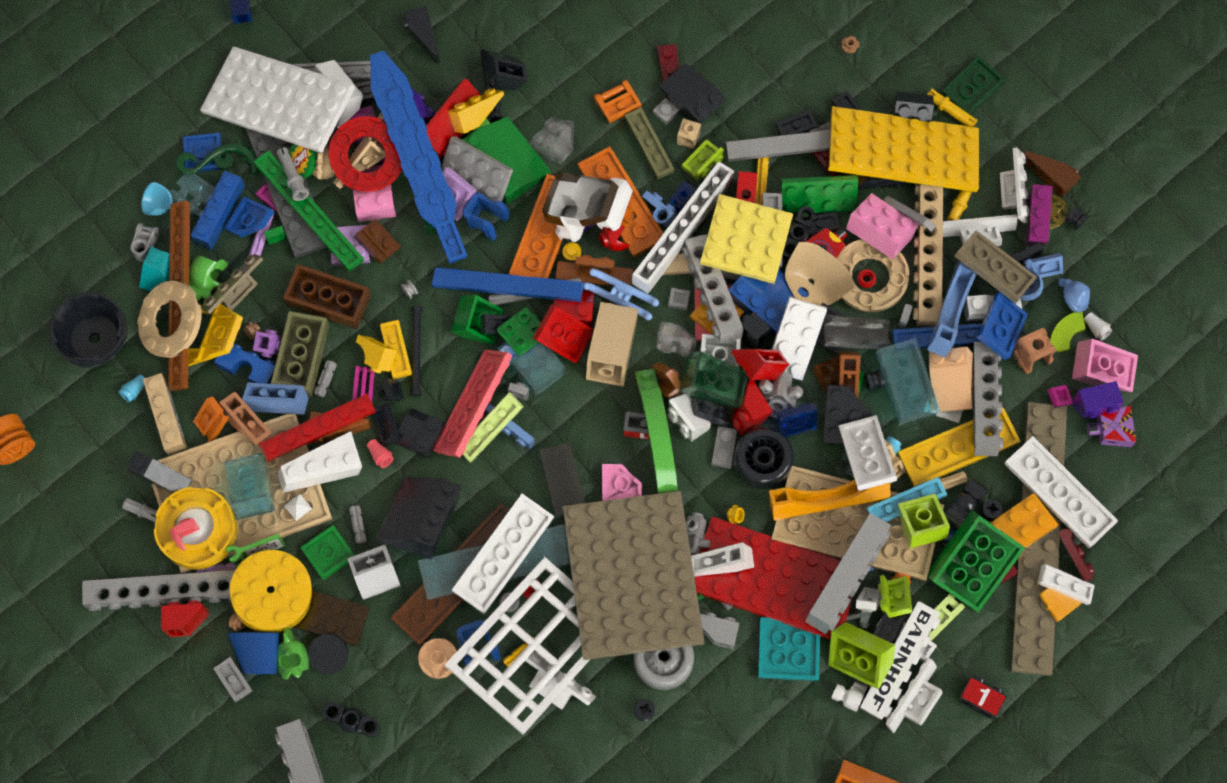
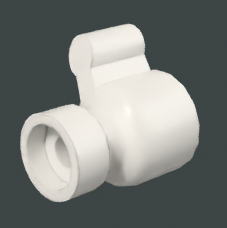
M856 681L849 690H846L844 686L837 684L831 699L841 700L846 708L857 712L867 686Z

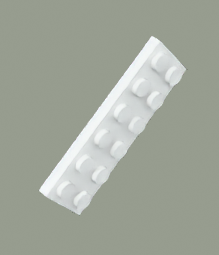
M1033 436L1004 463L1089 549L1118 522Z
M521 494L453 587L452 592L485 614L554 516L524 494Z

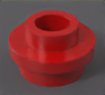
M862 270L857 276V282L863 288H871L876 283V275L871 270ZM868 277L870 281L865 282L863 278Z

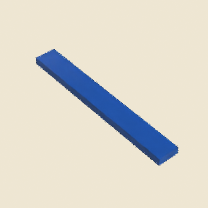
M436 267L431 284L434 288L581 302L584 283L578 281Z

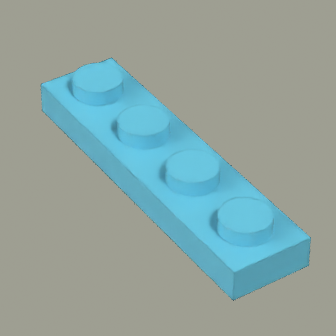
M939 477L867 507L866 511L868 515L871 513L888 522L900 517L898 503L935 493L939 500L946 497L947 493Z

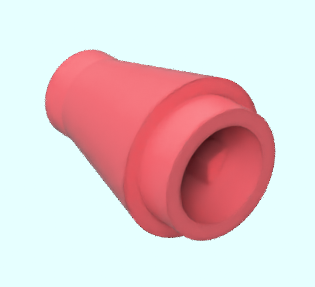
M376 439L371 440L367 444V448L377 466L385 468L392 463V453L378 443Z

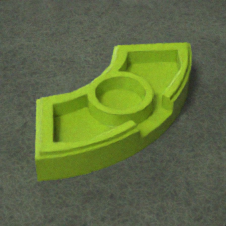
M1083 312L1069 314L1054 328L1050 342L1054 345L1057 352L1069 351L1072 337L1085 330Z

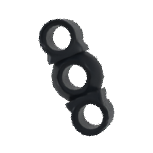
M802 207L796 214L794 221L790 224L785 247L791 246L795 250L799 242L808 240L809 228L815 217L814 210L811 207ZM801 213H808L810 219L807 221L803 220ZM793 230H800L802 233V237H795L793 235ZM784 247L782 258L789 260L791 255L785 252Z
M973 478L945 513L950 527L955 531L959 529L972 510L974 511L989 490Z
M334 702L326 704L323 708L324 717L330 723H336L347 733L357 732L358 734L365 735L367 738H375L380 733L379 723L374 718L363 715L357 708H346ZM332 708H337V716L333 718L329 717V710ZM352 715L356 716V723L353 725H348V717ZM374 723L376 726L375 730L371 733L366 732V725Z

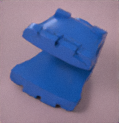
M475 193L463 210L464 218L471 229L476 228L482 231L488 239L494 241L497 234L493 225L489 221L477 216L484 209L507 222L510 212L503 202L499 200L494 202L487 199L481 193Z
M478 620L460 627L457 630L460 645L463 646L465 641L485 621ZM489 630L484 634L487 643L491 640ZM497 645L491 651L494 662L501 658ZM468 654L463 657L465 666H467L472 658Z

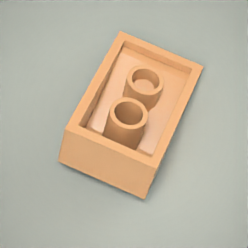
M968 347L951 348L945 358L929 351V371L935 412L973 410L974 354Z

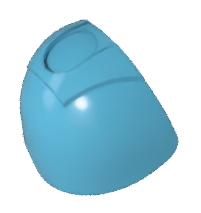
M156 182L150 183L142 196L141 207L143 213L153 216L166 213L170 210V204L173 203L172 195L161 184Z

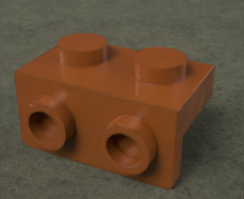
M655 363L652 368L662 381L658 384L661 395L668 399L677 396L684 387L679 380V373L675 368H670L667 364Z

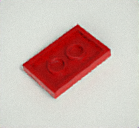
M551 304L533 339L570 361L577 363L592 337L594 329Z

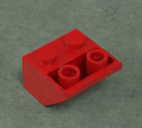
M736 349L731 351L735 361L745 370L747 377L751 380L777 381L789 366V362L779 350Z
M188 601L187 604L180 605L179 602H169L167 606H161L162 631L169 637L190 636L209 616V610L200 601Z

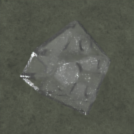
M551 117L545 122V126L533 136L529 144L550 161L562 163L573 151L574 123L570 120Z
M661 321L657 336V349H660L663 353L677 352L679 355L686 357L695 355L696 339L681 325Z

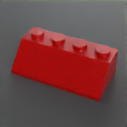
M465 78L426 125L427 135L440 161L445 157L451 137L456 136L459 139L463 137V133L454 132L448 111L453 109L454 105L458 103L468 102L469 98L473 96H481Z

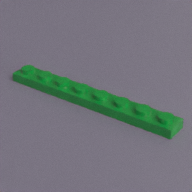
M269 150L254 161V165L348 272L364 261L360 253L309 196L301 201L293 199V192L287 186L288 178L284 168Z

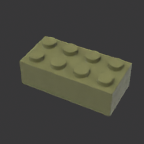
M289 311L271 384L301 385L308 397L313 396L330 326L327 318Z

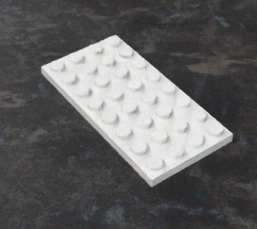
M233 46L200 111L203 114L322 153L355 87L351 83Z

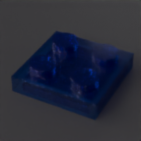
M803 404L797 408H787L777 412V431L787 437L817 429L818 409L816 404Z

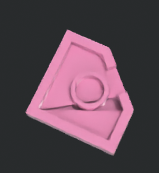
M602 464V501L642 496V483L627 471L622 464Z

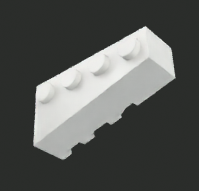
M351 431L282 465L278 472V478L283 493L359 475L362 465Z

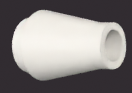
M1092 312L1084 318L1096 339L1104 340L1112 332L1110 324Z

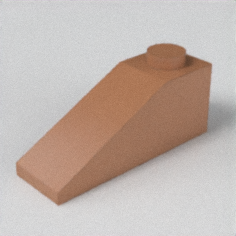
M233 392L219 402L224 410L223 414L229 417L227 421L255 445L272 434L236 392Z

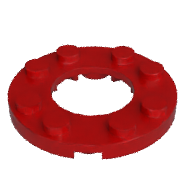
M370 116L353 118L342 124L331 139L328 153L331 169L337 179L352 190L365 193L380 191L390 186L402 171L394 143L390 140L387 125L382 119ZM361 137H371L378 140L385 150L384 164L372 173L358 171L351 165L348 159L350 145Z

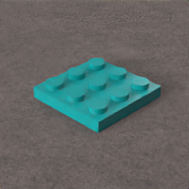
M760 617L758 678L819 681L820 635L806 632L768 617Z

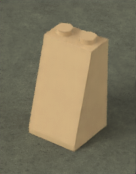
M600 303L587 359L586 380L624 386L637 324L638 309L613 303Z

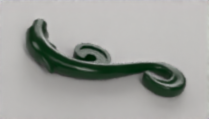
M239 139L236 140L237 143L224 144L212 150L196 167L191 169L186 168L184 163L187 160L197 163V158L193 154L184 152L176 159L178 171L184 175H191L200 171L213 159L219 169L228 170L233 165V158L229 154H226V159H222L221 156L227 152H235L244 156L241 159L250 166L252 175L259 173L258 168L254 165V161L257 159L256 154Z

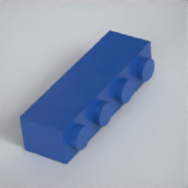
M227 171L223 172L191 234L195 244L212 251L245 187L241 177Z

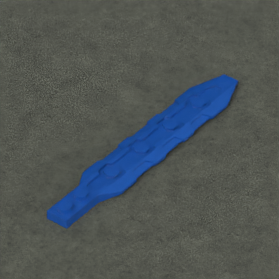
M384 51L370 55L371 91L377 107L381 110L390 140L394 143L403 173L408 178L420 216L436 229L449 264L467 258V253L454 223L457 203L441 170L438 155L434 152L427 135L426 125L423 118L420 117L414 102V95L407 77Z

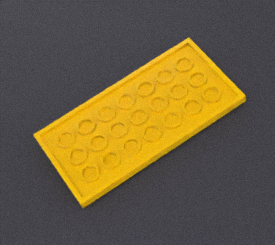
M832 106L828 170L977 192L979 189V128L936 121L911 120L889 114Z

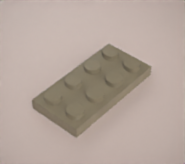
M977 230L955 254L958 260L1015 304L1037 278V276Z

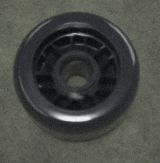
M757 428L746 433L739 440L734 454V466L738 476L744 483L756 489H771L780 485L788 477L794 460L793 449L788 439L779 431L771 428ZM765 457L768 463H761L758 461V458Z

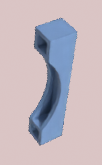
M960 260L955 265L927 348L928 351L944 358L954 345L958 333L960 315L976 277V273Z

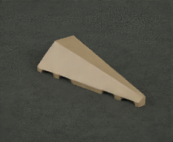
M381 112L377 118L385 122ZM364 137L349 161L355 169L362 172L385 158V150L378 140ZM336 178L333 183L337 187L342 188L343 184Z

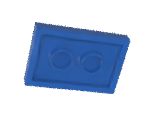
M998 292L993 297L976 338L1006 360L1012 354L1028 314L1004 294Z

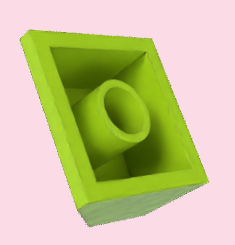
M936 493L898 503L903 533L910 549L948 538L950 525Z

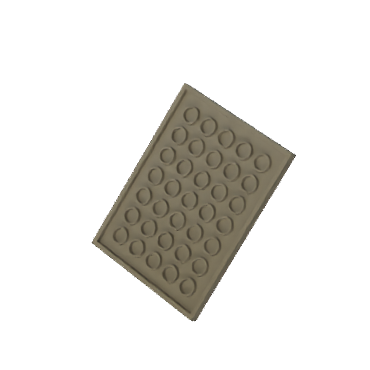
M681 491L563 506L583 660L704 644Z

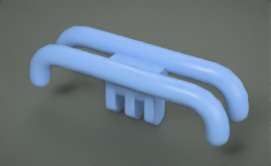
M593 268L590 270L591 276H595L614 287L610 293L592 283L585 282V290H589L617 305L638 309V315L646 320L652 319L650 312L629 302V300L634 295L656 307L659 305L658 299L598 269Z

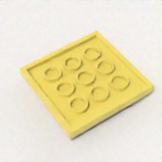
M719 194L700 264L775 284L793 214Z

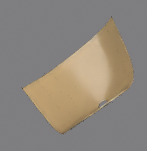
M810 242L798 243L785 270V279L795 298L821 305L822 302L830 305L854 288L853 278L848 269L832 254L819 245ZM813 279L815 282L812 284L808 280ZM800 287L807 289L808 297H802L798 293V289Z

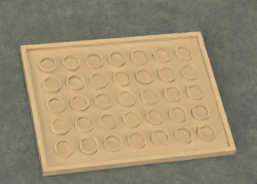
M286 414L264 422L272 434L261 442L298 426L299 422L296 414ZM238 431L158 460V462L191 479L192 483L189 487L209 488L220 494L227 501L235 513L238 523V534L234 546L241 548L278 533L283 538L333 520L321 484L284 493L282 491L278 478L280 467L308 453L307 445L268 462L260 444L255 445ZM152 484L160 507L164 500L173 493ZM300 494L312 509L296 521L284 505ZM230 552L224 559L231 557V555L236 554V552ZM179 566L182 574L193 571L192 569Z

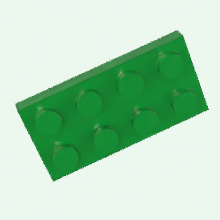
M858 176L781 179L782 211L797 214L800 208L805 206L811 207L814 213L855 211L857 209Z

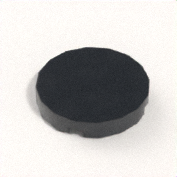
M323 634L316 637L308 649L309 662L316 671L322 674L338 672L346 665L348 658L347 645L337 635Z

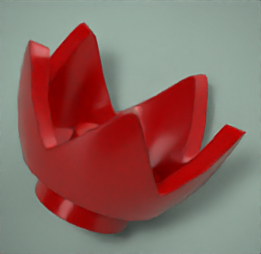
M620 225V228L612 231L611 228L603 227L602 233L599 234L602 247L608 248L611 251H622L630 247L628 243L617 240L625 226Z

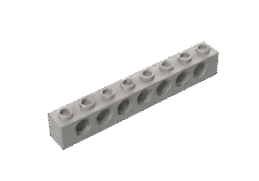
M235 570L82 581V605L89 608L90 611H99L101 607H109V609L116 610L121 609V606L140 608L143 604L157 607L161 606V603L179 602L180 604L184 601H200L201 603V600L220 602L221 599L229 598L231 601L230 583ZM223 583H229L227 590H220V586ZM209 584V589L206 592H200L202 585ZM185 585H188V592L185 594H181V588ZM169 587V592L166 595L160 594L162 588ZM149 588L148 595L141 597V591ZM129 590L128 596L121 598L122 591ZM109 591V596L101 600V594Z

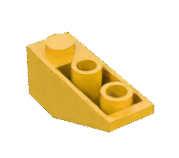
M491 88L484 91L485 94L481 96L476 95L469 98V101L466 103L462 102L454 105V108L448 111L454 132L467 133L479 127L503 97V91Z

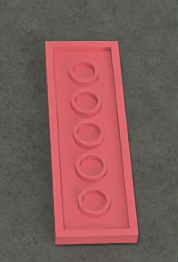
M493 350L483 351L433 451L437 454L461 457L475 432L479 420L483 417V413L491 401L496 387L500 384L501 378L509 366L512 358L511 354Z

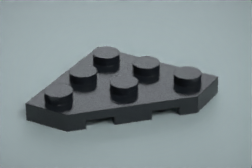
M827 384L823 443L844 444L838 425L873 416L847 385Z

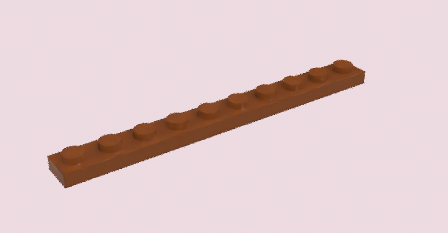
M180 201L170 204V281H178L189 285L190 202ZM169 301V336L175 333L181 322V309L175 301ZM189 348L183 349L178 353V356L169 358L168 390L170 391L188 389Z

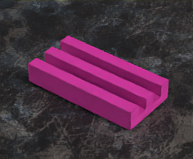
M356 366L352 400L358 398L360 372H362L361 396L365 395L367 373H370L368 396L371 402H373L375 372L367 367L360 368V366Z

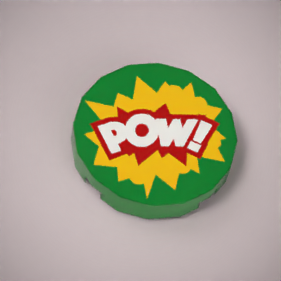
M296 144L292 145L289 149L291 159L298 175L306 179L315 170L316 165L314 164L315 160H317V152Z

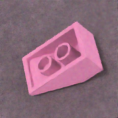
M382 165L372 166L369 169L363 170L362 172L372 173L378 170ZM392 185L380 191L369 193L353 190L356 215L359 222L396 217Z
M1095 339L1080 341L1077 343L1072 379L1094 386L1117 381L1120 391L1133 392L1138 355Z

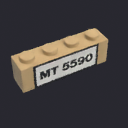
M160 373L143 379L165 452L171 456L188 450L165 377Z

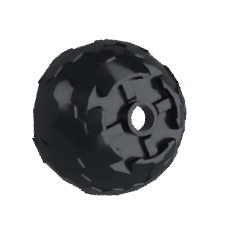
M94 292L68 297L54 311L50 324V343L54 350L70 362V364L86 368L104 365L114 359L124 346L127 338L126 317L117 304L108 298L107 295ZM100 335V340L97 343H91L92 336Z

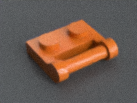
M627 80L622 81L620 85L602 94L598 93L593 96L595 103L599 106L609 124L624 117L625 114L642 107L641 102ZM623 91L626 92L625 94H623V95H621V96H619V97H617V98H615V99H613V100H611V101H609V102H607V103L604 102L605 100H607V99H609V98H611V97H613V96H615V95H617V94H619V93H621V92H623Z

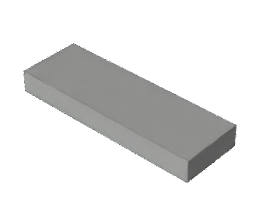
M886 196L884 202L932 232L935 228L934 224L927 217L889 196Z

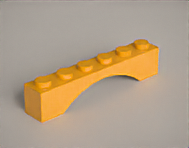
M855 479L838 487L818 491H804L790 487L770 490V508L773 519L779 520L890 498V483L858 491Z

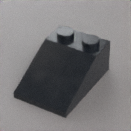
M687 63L683 64L659 86L661 91L688 120L700 124L727 100L711 82Z

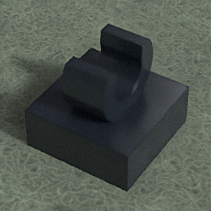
M386 379L382 381L383 386L378 389L379 392H385L386 396L381 398L382 401H400L404 398L399 380Z

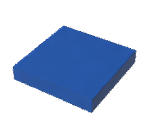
M220 132L183 136V151L189 152L197 158V163L187 160L184 166L188 169L196 167L212 150L222 146ZM213 159L198 172L221 169L215 165Z

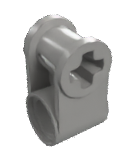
M142 223L137 225L131 244V251L138 261L144 262L150 248H154L159 236L158 227L151 228L144 226ZM145 248L144 251L137 252L139 249Z

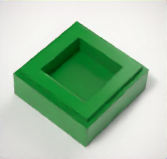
M282 225L264 232L270 245L287 238Z

